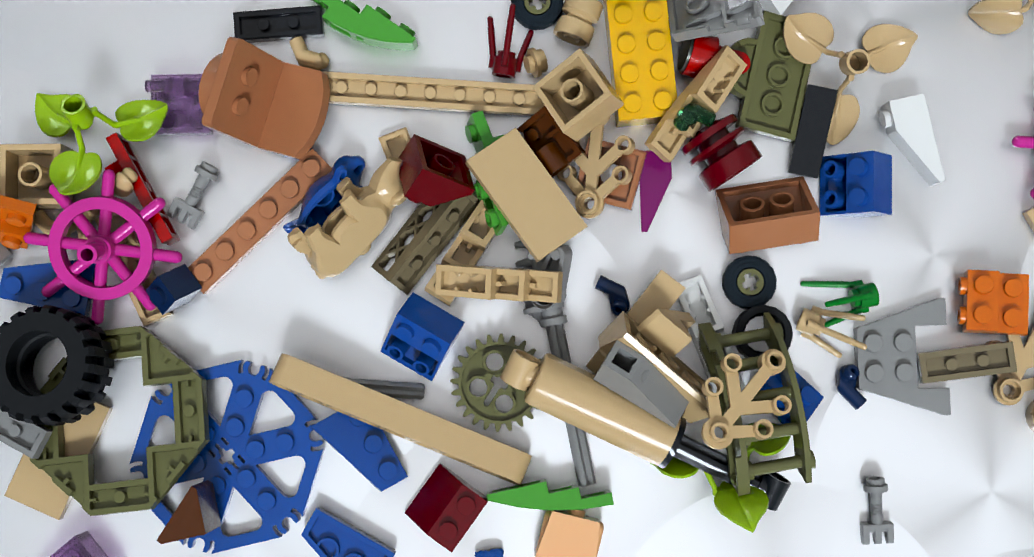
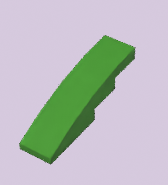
M546 479L491 490L486 493L487 501L528 509L550 511L583 510L614 505L610 490L581 495L578 484L548 490Z

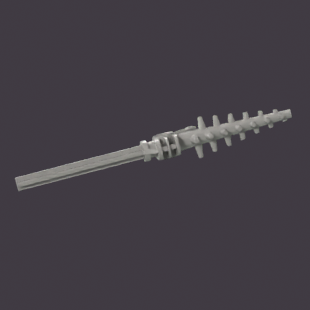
M519 131V133L524 138L523 132ZM521 240L514 243L515 248H526ZM562 245L539 262H536L529 252L527 258L517 261L515 264L517 268L532 267V269L563 272L561 302L524 301L526 309H523L524 315L528 314L534 317L539 322L541 328L546 327L551 354L571 363L563 324L568 321L566 315H563L562 307H564L572 249L568 245ZM566 423L578 486L585 487L595 484L586 432Z

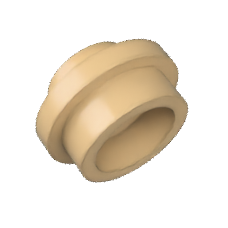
M527 49L526 56L523 58L524 67L527 73H531L533 77H540L542 73L548 70L546 55L542 49Z

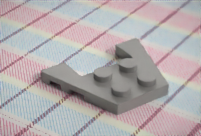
M667 0L670 32L676 42L759 27L765 24L762 7L758 0H749L729 9L728 0Z
M945 298L931 300L922 305L853 329L854 339L867 345L866 350L854 346L855 365L860 371L859 376H857L856 389L941 415H951L950 388H918L915 326L947 325Z

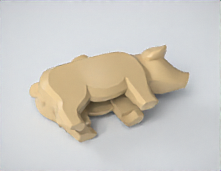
M389 157L375 171L369 185L365 187H358L352 183L349 177H345L336 187L342 196V199L339 201L341 206L337 207L327 217L322 228L317 223L309 227L304 234L298 227L288 234V242L298 252L305 254L307 261L319 279L335 277L341 274L360 255L366 254L371 248V243L387 226L393 209L407 199L404 196L399 175L401 159Z

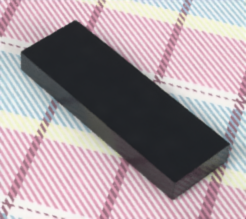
M321 5L233 12L234 34L236 38L243 39L248 43L291 40L302 36L303 39L325 37L324 19L322 18L323 8Z
M807 85L787 173L818 179L838 90Z

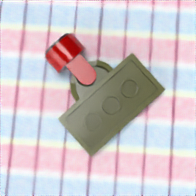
M764 10L765 24L757 27L755 38H745L730 46L747 64L730 91L731 94L741 98L737 116L738 121L735 127L743 126L747 131L792 142L795 141L812 64L798 62L788 52L783 38V25L786 16ZM711 35L683 41L677 64L679 73L695 78L702 68L723 47L719 46V38Z

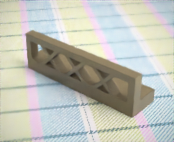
M472 194L431 207L421 203L371 267L408 295L475 210L480 200ZM432 211L431 217L423 222V217L426 213ZM414 234L412 241L404 246L408 236ZM395 257L394 264L388 271H385L383 268L391 258Z

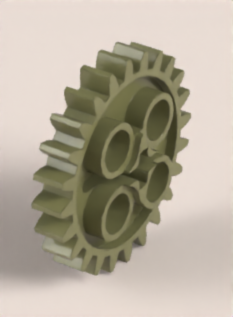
M503 334L499 335L498 342H494L492 337L487 335V344L484 345L479 339H476L477 349L473 350L466 346L465 348L469 356L467 358L458 356L457 358L463 365L462 367L452 368L453 371L459 374V378L451 379L450 382L458 384L459 389L454 390L451 394L460 395L462 398L456 403V407L465 405L467 409L463 413V417L472 413L475 415L472 424H477L481 419L484 421V430H487L490 423H494L496 432H499L501 424H506L507 429L512 431L513 421H516L522 427V417L524 415L530 419L534 418L530 411L533 406L524 401L526 391L508 385L506 389L500 388L488 406L484 405V401L494 387L495 383L491 381L492 377H499L513 349L525 351L526 341L524 340L517 346L515 345V336L512 335L507 343L504 342ZM531 349L527 353L534 355L536 349ZM492 353H498L503 358V366L497 371L489 369L486 364L487 357ZM475 379H482L487 384V391L482 396H476L470 390L471 382ZM501 395H507L512 398L513 407L507 412L499 411L496 407V399Z

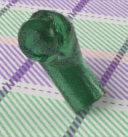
M689 103L677 112V117L673 120V124L680 131H686L689 125H693L696 122L709 127L714 123L716 114L698 104Z

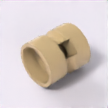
M565 0L562 11L566 15H562L558 19L553 31L554 35L567 43L588 47L595 30L592 24L598 23L604 6L598 0Z

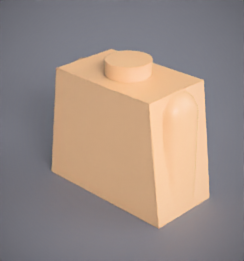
M547 510L543 517L534 556L597 557L604 525L597 518L585 516V510Z

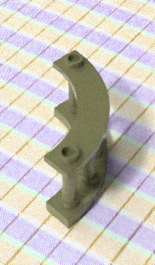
M770 312L763 313L764 328L721 335L715 332L710 322L698 324L699 350L706 363L710 377L719 378L724 385L723 392L719 395L722 416L729 408L725 373L720 366L721 359L725 357L724 347L765 341L769 349L779 350L786 359V366L779 373L783 387L761 390L752 401L772 400L779 395H785L791 400L792 408L789 412L791 422L773 425L774 432L772 436L764 440L793 435L795 456L752 464L751 461H748L747 446H750L751 442L762 440H758L755 437L733 439L731 444L726 447L728 474L738 496L751 494L750 480H754V476L798 469L805 483H811L812 469L816 468L815 456L813 451L810 450L802 397L794 367L783 340V329L780 323H775ZM759 356L742 359V367L738 372L759 369L757 365ZM771 356V364L774 366H778L777 359L774 356ZM727 359V365L735 369V362ZM741 415L733 425H743ZM766 427L758 428L762 435H766Z

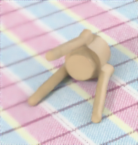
M814 305L811 310L803 309L795 330L801 332L800 336L810 339L837 358H841L842 354L816 335L820 336L821 333H824L862 350L867 349L866 344L825 327L826 319L821 317L828 316L865 321L866 317L864 315L826 310Z

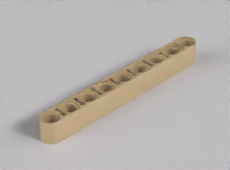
M281 353L269 380V383L516 485L522 484L532 458L531 455L287 354Z

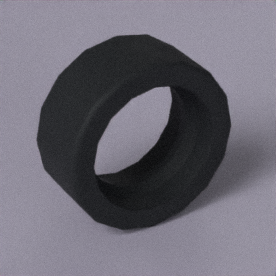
M768 305L754 306L743 311L735 320L732 334L744 332L750 320L763 316V313L770 312L775 323H780L782 326L783 340L787 350L791 345L793 337L791 323L787 316L776 307ZM748 343L735 346L738 352L745 358L760 356L763 353L754 350Z

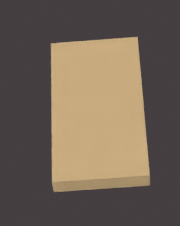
M514 128L466 160L465 164L536 262L545 258L588 227L517 128Z
M95 402L93 404L95 410L89 415L81 414L82 417L79 421L64 424L65 457L93 453L113 409L112 407ZM24 454L4 495L58 520L63 519L72 499V496H68L44 470L38 469L30 461V457Z

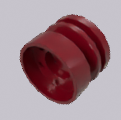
M734 114L709 123L699 130L695 137L691 138L681 149L684 156L698 150L699 154L689 162L691 166L704 161L708 165L699 174V178L709 192L724 184L762 157V154L752 140L740 145L735 141L744 132L743 126L732 132L728 131V128L738 121Z

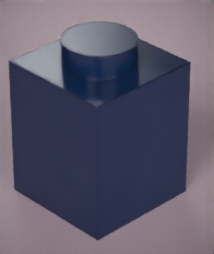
M183 264L157 276L145 291L150 297L151 302L164 315L189 303L202 289V286L187 265Z

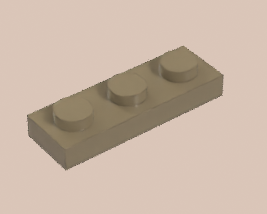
M1013 341L917 353L920 379L923 384L1017 372Z

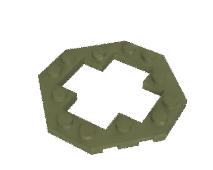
M142 326L104 330L106 338L103 340L111 343L113 352L109 353V358L114 359V361L142 358L143 386L151 387L172 384L175 444L146 447L148 478L95 484L93 454L65 457L64 425H42L53 432L38 459L30 458V461L38 469L44 470L62 491L82 505L81 508L90 516L155 509L210 441L206 379L148 329ZM63 357L48 375L49 379L40 389L41 393L46 394L52 391L61 382L67 368V357Z

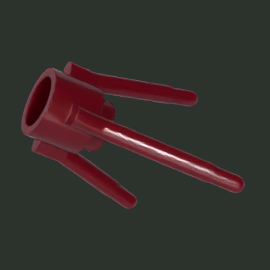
M515 4L510 5L504 48L498 51L497 56L493 18L491 16L487 18L490 54L488 68L492 69V75L501 78L512 79L515 78L516 72H521L523 58L534 34L533 30L528 31L517 59H515L516 54L510 52L515 19Z

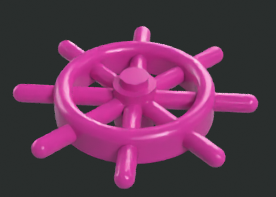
M106 169L103 172L101 196H92L73 202L68 195L60 194L54 184H51L49 186V193L63 208V211L54 221L49 234L27 232L23 237L27 244L48 246L50 262L57 276L42 288V295L44 297H51L66 285L75 293L93 299L91 319L95 321L96 325L101 324L104 320L105 300L116 299L130 292L136 296L147 310H154L156 306L151 302L142 283L150 275L155 261L179 263L182 260V254L178 251L157 249L155 233L148 221L165 207V200L157 197L143 209L139 210L131 203L114 197L115 172L111 169ZM100 209L98 231L83 214L84 212ZM112 212L127 221L111 233ZM73 222L87 239L67 237L68 230ZM135 231L140 246L120 244V242ZM66 249L77 250L78 260L73 264L69 261ZM119 256L139 258L138 265L133 273ZM93 263L95 264L94 283L80 275ZM108 264L122 279V283L107 286Z

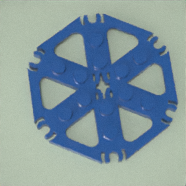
M244 360L196 370L206 381L228 377L233 384L222 422L220 423L208 410L210 441L175 483L203 477V481L209 480L213 483L221 526L205 535L191 537L187 542L188 547L192 548L195 546L197 538L203 539L205 542L203 552L205 553L212 548L213 541L215 544L211 554L280 538L282 535L278 533L275 525L281 533L286 534L289 531L288 527L284 524L286 517H290L295 523L301 520L300 515L293 511V509L300 512L302 517L305 515L325 448L322 450H312L313 447H318L325 443L324 439L313 440L311 437L312 425L308 426L306 424L311 420H318L315 414L296 394L269 383L274 371L272 368L269 369V375L266 379L264 377L268 369L265 365H261L257 375L252 374L251 361L244 363L243 373H241V365ZM160 389L155 391L156 397L151 396L130 464L137 461L143 463L142 465L132 467L130 469L131 473L140 471L143 473L144 478H148L146 447L150 445L159 417L166 415L174 421L173 389L170 395H166ZM266 391H274L294 412L295 420L293 424L251 435L264 393ZM222 449L226 451L232 449L235 452L232 455L234 463L230 461L224 463L221 460L224 456ZM292 456L302 457L305 461V469L297 494L293 497H287L258 464ZM234 489L261 516L262 526L260 529L234 536H227L222 532ZM162 501L155 509H152V512L166 526L173 513ZM182 539L179 541L182 543V545L186 544L187 539Z

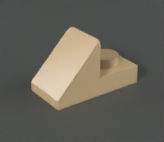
M658 308L636 328L667 356L674 357L692 341L688 328L695 323V320L688 312Z

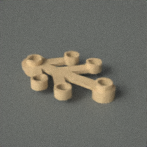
M610 116L591 130L588 157L584 153L575 160L586 175L585 187L576 178L577 171L571 165L557 174L558 179L565 182L575 194V207L578 214L587 219L599 216L604 209V199L619 185H626L632 179L631 170L619 165L613 169L612 176L598 187L599 176L619 157L629 155L635 149L634 140L622 135L615 140L614 146L601 157L604 125L609 121ZM627 140L629 145L627 149L622 150L621 144ZM569 168L570 175L564 178L563 173ZM624 170L626 173L625 178L619 180L618 175ZM594 199V206L589 209L588 202Z
M1034 327L1024 346L1019 335H1006L1007 341H1013L1017 372L996 374L997 380L993 384L992 393L994 398L1003 405L1017 404L1022 399L1024 392L1034 389V377L1021 380L1026 370L1034 367ZM991 340V341L986 342L985 344L997 343V342H1000V341H998V340ZM1005 385H1009L1011 388V392L1007 396L1003 393Z
M769 349L763 352L757 360L758 371L742 391L738 374L742 367L741 357L735 353H730L721 359L720 366L725 373L729 408L723 416L719 395L724 389L723 382L717 377H710L703 382L702 392L706 396L709 420L703 424L701 435L708 447L721 450L728 447L733 439L755 437L758 440H764L772 436L774 432L773 425L766 419H761L753 425L733 424L740 415L773 413L776 416H782L790 412L792 402L785 395H779L772 400L752 401L770 376H774L784 370L786 359L782 352L777 349ZM771 356H774L777 359L778 366H774L771 364ZM727 359H732L735 362V369L727 365ZM709 382H713L717 386L716 393L709 390ZM778 400L784 403V411L778 409ZM759 424L766 427V435H762L759 432ZM716 427L723 431L722 438L716 437L714 433Z

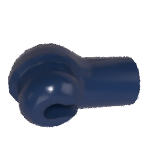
M601 275L595 289L608 295L611 312L615 316H618L622 311L627 313L630 302L626 288Z
M854 364L842 366L838 372L837 391L857 410L867 399L856 389L857 376L860 374L858 367Z

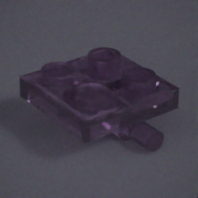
M202 74L151 75V80L145 81L146 92H151V100L165 102L169 108L161 128L154 136L213 135L212 129L202 125L203 113L200 108L198 95Z

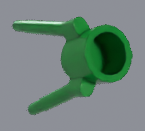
M862 280L852 282L801 281L800 283L802 287L852 288V290L848 291V297L825 302L826 307L848 303L853 308L856 307L847 313L869 312V307L878 306L879 304L878 289L873 282L864 284ZM833 318L825 322L824 326L830 327L846 319Z

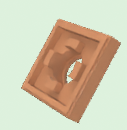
M590 137L588 138L585 149V155L587 157L589 152ZM602 141L601 157L614 146V143ZM621 145L622 150L627 149L626 146ZM634 149L631 154L622 155L613 163L629 168L632 172V179L628 184L619 185L604 199L605 204L632 210L647 152ZM580 168L578 180L585 187L586 175ZM622 170L621 180L624 179L626 175L624 170ZM599 176L598 187L604 183L601 176Z

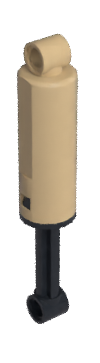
M513 349L500 378L508 385L526 391L524 401L527 404L660 468H665L672 458L675 457L732 484L728 474L727 455L684 435L687 424L685 418L681 417L677 426L673 428L593 379L595 375L550 353H546L540 361L525 351ZM777 472L754 476V480H750V486L757 487L767 494L769 499L767 509L777 511L791 485L787 478Z

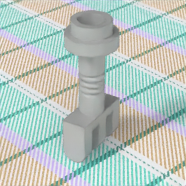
M205 161L197 165L194 171L199 175L186 200L175 197L167 212V216L174 218L179 209H181L177 221L184 224L189 215H192L187 227L194 230L204 214V211L197 208L196 205L209 180H217L219 169Z
M867 477L866 483L863 484V491L870 494L871 522H860L862 545H869L870 533H872L874 544H882V532H884L886 543L892 544L894 543V524L891 521H883L882 493L888 491V484L885 483V478Z

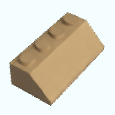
M624 311L598 336L599 351L604 358H606L617 340L645 356L689 402L681 416L688 423L709 418L706 396L702 392V384L705 380L678 357L667 356L644 337L636 328L639 324ZM708 384L709 390L713 392L712 387Z

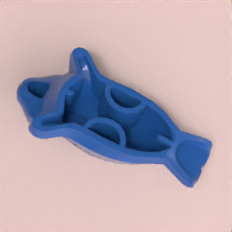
M347 155L336 160L331 172L315 181L306 192L299 218L286 223L283 229L290 233L294 228L298 227L304 234L309 227L317 223L322 227L327 217L337 207L341 206L339 201L342 199V196L336 189L337 184L345 177H349L354 185L363 187L360 186V180L365 168L364 159L359 155Z

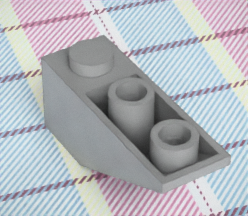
M618 340L593 378L673 428L677 426L689 403L645 356Z

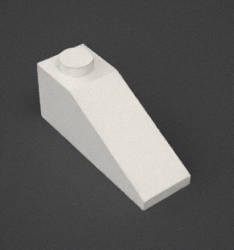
M924 93L891 100L882 105L879 112L882 128H886L887 136L929 186L946 181Z

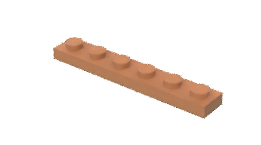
M313 148L188 267L202 286L200 291L203 294L207 295L303 202L306 192L315 181L331 172L332 168Z

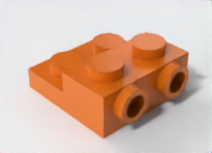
M0 195V243L3 246L11 249L28 248L29 244L25 243L23 237L27 232H33L37 204Z
M967 270L964 273V277H959L958 294L963 295V306L958 307L957 322L962 325L963 333L1028 335L1029 274Z

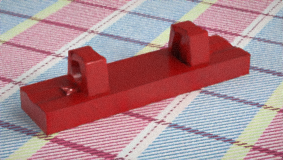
M116 132L108 136L106 140L117 161L105 167V170L111 169L116 175L118 172L121 173L126 167L133 169L138 175L137 181L132 183L133 190L144 208L157 198V195L128 141ZM164 208L148 220L161 243L171 246L180 241Z

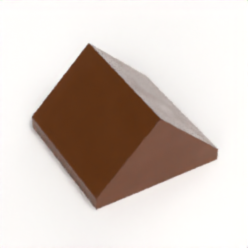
M206 480L190 487L156 540L157 542L164 544L205 535L221 526L212 482Z

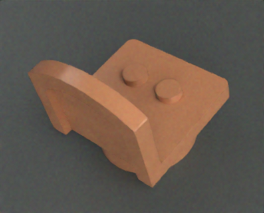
M229 37L223 53L218 54L208 63L201 76L198 95L200 108L203 113L202 125L252 147L301 160L317 140L327 116L330 97L328 75L320 70L285 63L243 39Z

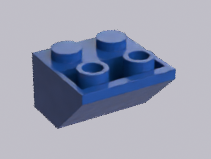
M877 151L823 156L820 167V216L872 217L892 215V155Z
M413 292L397 313L380 352L432 381L455 343L465 322Z

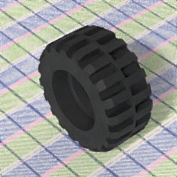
M44 305L43 307H29L25 310V313L19 311L10 317L12 322H4L0 326V410L2 412H8L9 417L18 421H25V423L60 426L65 423L79 421L82 417L81 414L89 415L95 410L93 405L95 402H102L106 396L103 390L105 386L111 385L113 379L109 377L110 369H114V359L109 358V353H112L113 349L110 342L103 340L106 338L104 330L101 327H97L95 321L91 318L64 308ZM59 338L67 353L66 372L61 382L52 391L43 394L34 381V361L44 345Z

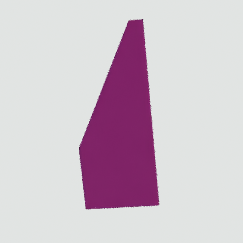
M645 151L647 155L640 178L641 232H648L672 179L671 162H663L653 151Z

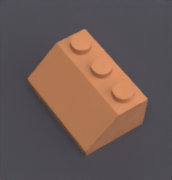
M803 176L716 190L722 236L729 254L819 240L820 211Z

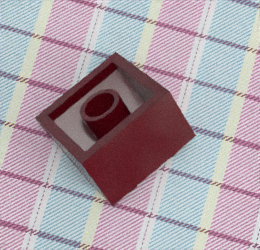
M414 134L398 158L402 160L399 175L404 196L414 203L420 202L431 207L472 195L475 191L469 168L465 164L466 157L463 154Z
M440 463L407 508L405 514L429 537L452 553L488 501L487 496Z

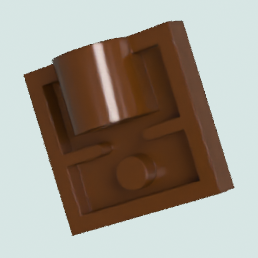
M545 106L517 128L518 131L523 132L524 140L552 178L585 153L578 142L562 132Z

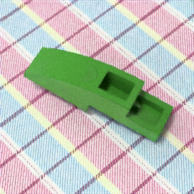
M312 0L326 10L322 15L326 25L356 41L392 50H415L418 47L417 40L414 37L416 33L403 23L398 26L390 21L391 16L378 6L376 9H373L366 5L359 14L360 9L349 0H345L344 3L341 0Z
M483 111L472 113L465 126L467 140L469 143H473L476 150L475 154L504 136H492ZM476 180L474 184L477 198L483 200L485 205L486 222L490 228L493 227L496 236L501 235L508 222L478 180Z

